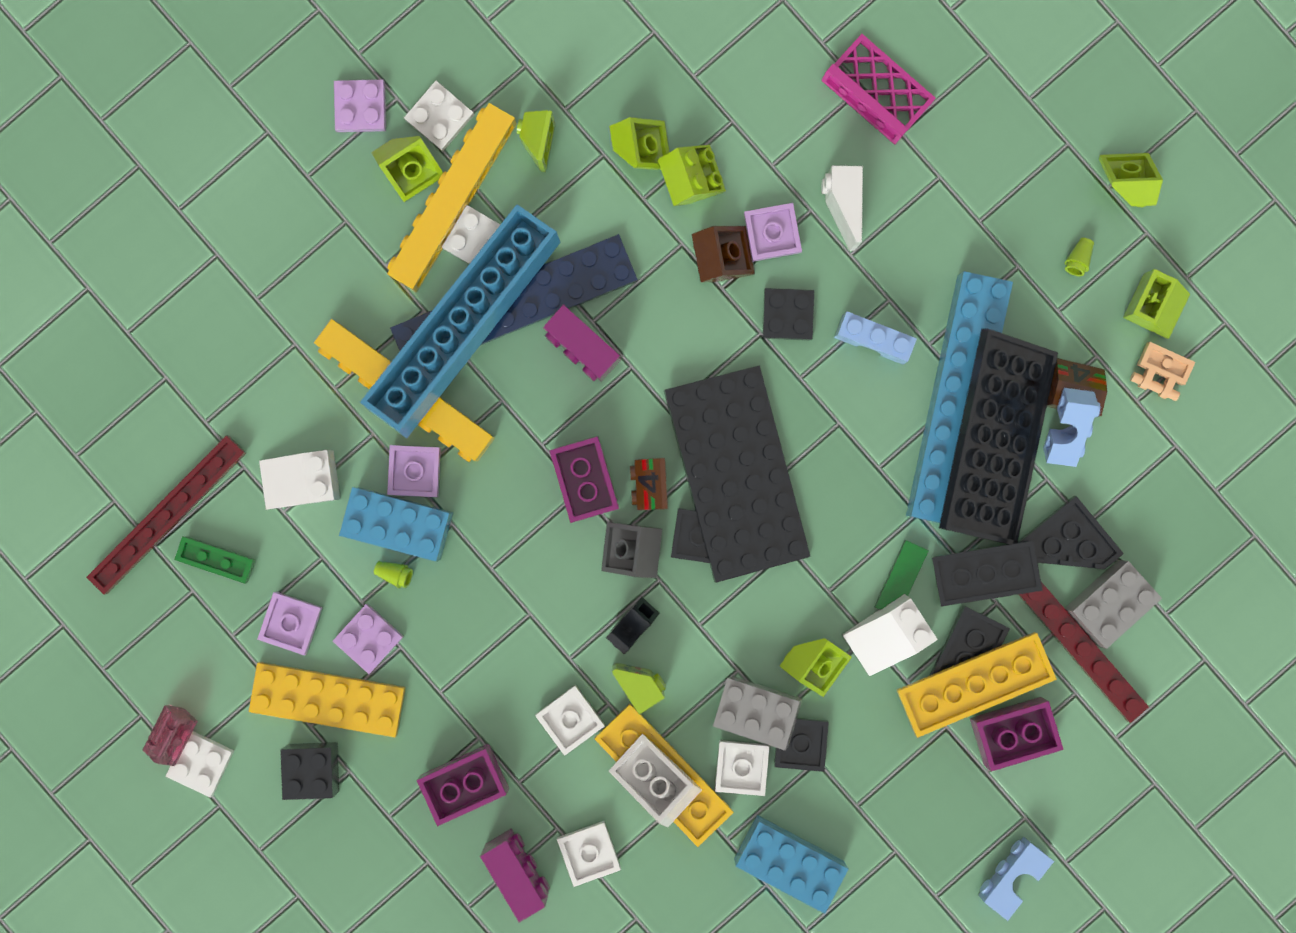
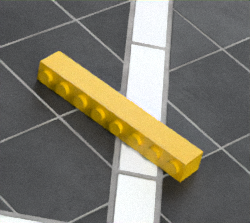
M488 103L486 108L483 107L476 117L478 122L473 130L469 129L463 139L465 144L460 151L457 150L452 156L450 169L448 172L444 171L440 176L438 189L427 198L425 211L423 214L417 215L413 222V231L410 236L406 235L400 244V253L397 257L394 256L387 266L389 270L387 274L391 278L415 292L419 290L441 253L442 246L466 205L469 206L517 125L513 116L491 103Z
M333 319L329 321L314 342V344L320 347L318 352L329 360L332 357L340 362L338 364L340 369L349 375L353 371L359 376L357 381L368 389L375 384L391 363L390 360ZM440 397L418 424L428 433L433 430L439 434L438 440L450 448L451 445H454L460 451L457 454L468 462L472 459L478 462L495 439L494 436Z

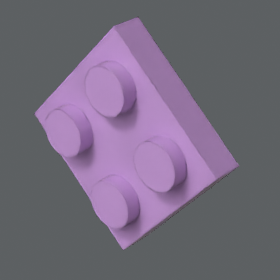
M384 80L334 81L336 132L386 131Z
M793 203L744 212L752 262L802 252Z
M390 445L387 495L438 497L441 448Z
M273 592L257 640L306 655L323 607L279 592Z
M367 603L337 635L333 642L368 674H371L404 636Z

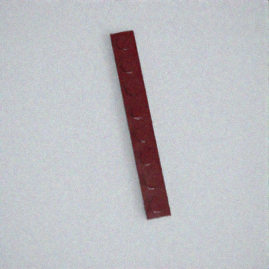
M226 435L86 578L103 595L108 594L240 461L246 452L230 436Z
M1042 582L1043 591L1018 594L1127 722H1133L1149 708Z

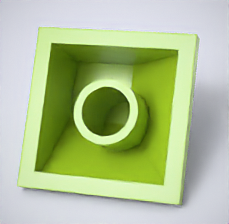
M548 110L524 112L523 120L519 119L517 125V134H520L519 137L522 144L541 172H546L555 129L553 113Z
M629 117L609 126L612 147L615 153L633 168L661 170L657 159L669 153L665 121Z
M420 136L391 139L371 152L403 202L438 181L443 173Z
M1149 153L1099 155V161L1111 186L1131 206L1145 207L1157 205L1163 179Z
M826 638L793 646L779 667L797 681L824 697L852 657Z

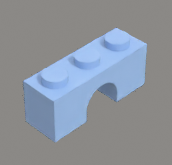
M848 311L842 315L834 338L856 347L863 346L880 353V356L902 365L909 361L917 338Z
M1064 388L1057 411L1060 422L1071 425L1061 430L1050 429L1043 450L1047 463L1077 467L1079 458H1082L1085 454L1086 439L1092 435L1093 420L1099 416L1100 403L1097 402L1093 391Z
M1025 837L1013 844L1010 855L1006 860L999 862L995 869L996 873L990 880L988 879L982 884L978 894L984 903L1007 921L1023 902L1013 891L1015 878L1021 874H1029L1039 881L1054 862Z

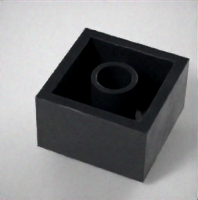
M338 742L288 744L281 749L282 800L333 798L339 792Z

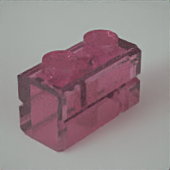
M165 705L142 750L150 756L154 763L176 766L198 721L184 708Z

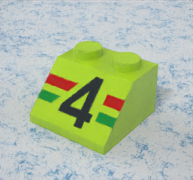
M615 663L612 666V674L639 715L665 698L664 690H666V684L658 673L654 675L649 669Z

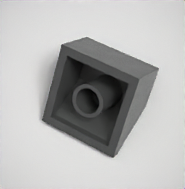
M607 522L601 571L632 577L657 578L662 529Z

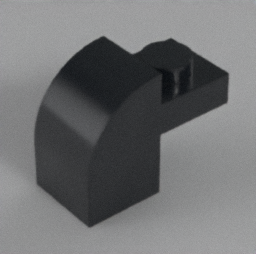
M641 597L616 623L606 638L625 655L637 639L652 625L660 613Z

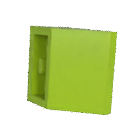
M710 145L678 147L657 159L673 206L692 204L726 191Z
M1153 269L1143 274L1123 318L1169 339L1190 293L1177 279Z

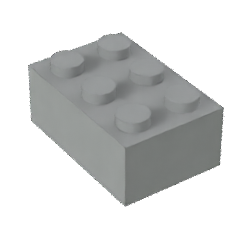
M1118 559L1067 605L1065 610L1097 646L1107 649L1155 606L1162 597L1129 561Z
M730 676L726 680L713 726L786 750L789 747L803 699Z

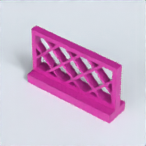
M863 34L829 67L821 80L894 145L936 99ZM860 43L869 50V57H857L856 48ZM870 62L871 73L859 74L858 63ZM875 62H883L887 66L888 73H876ZM842 63H853L854 74H845L839 66ZM893 78H901L906 84V89L894 90ZM859 79H871L872 90L861 88ZM876 79H888L889 90H877ZM919 94L927 102L923 106H913L912 95ZM878 95H890L891 106H882L878 102ZM895 95H907L908 106H896ZM908 111L909 122L906 125L897 119V112Z

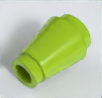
M1080 238L1065 261L1066 272L1081 277L1084 276L1085 272L1089 271L1094 242L1091 239Z
M378 561L374 568V575L397 588H407L411 582L413 570L405 564Z

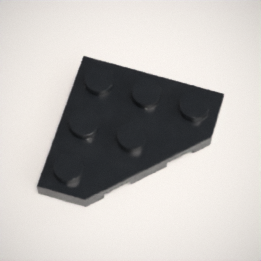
M1077 496L1071 497L1018 541V543L1034 542L1037 563L1106 569L1124 554Z

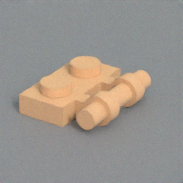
M1148 342L1137 363V366L1146 370L1143 375L1133 372L1130 381L1137 383L1139 388L1144 390L1148 388L1158 393L1159 397L1177 401L1180 392L1174 390L1173 387L1175 383L1186 385L1195 362L1152 342ZM1155 374L1166 378L1163 384L1152 380Z

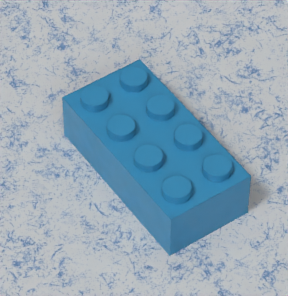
M352 487L339 536L437 562L442 557L453 512L360 487Z
M759 815L754 819L734 857L735 865L739 869L824 914L828 910L848 871L845 861Z

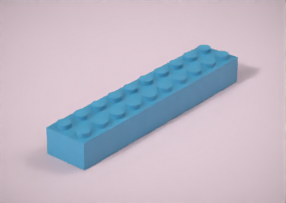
M516 205L360 403L405 438H408L561 243L557 232L519 205Z
M965 271L957 276L906 516L940 523L981 328L1002 333L1013 284L1011 281Z

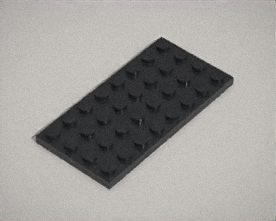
M981 328L941 514L940 529L1009 545L1018 543L1058 352L991 329Z
M760 365L665 389L664 394L714 582H721L811 557Z

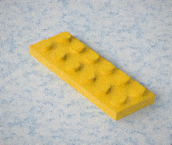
M1033 632L899 688L897 693L914 734L918 738L1057 679L1038 633Z
M258 662L249 712L396 737L406 687Z
M629 703L594 739L617 762L633 743L644 734L702 789L673 821L699 847L734 812L642 714L639 715L634 706Z

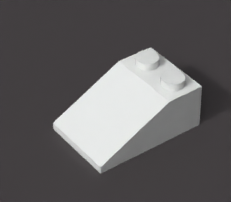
M832 166L829 172L825 173V179H822L821 193L825 194V202L849 251H855L862 243L863 166Z
M332 450L301 453L259 461L266 510L340 500L335 456Z
M905 594L842 634L869 676L917 654L938 640L912 599Z
M644 734L633 743L609 770L659 824L666 827L673 823L702 790Z

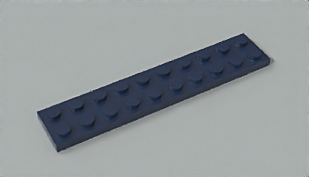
M615 235L544 264L481 345L554 316L563 305L571 309L637 282L638 279L620 235ZM432 311L390 327L399 351L402 350Z

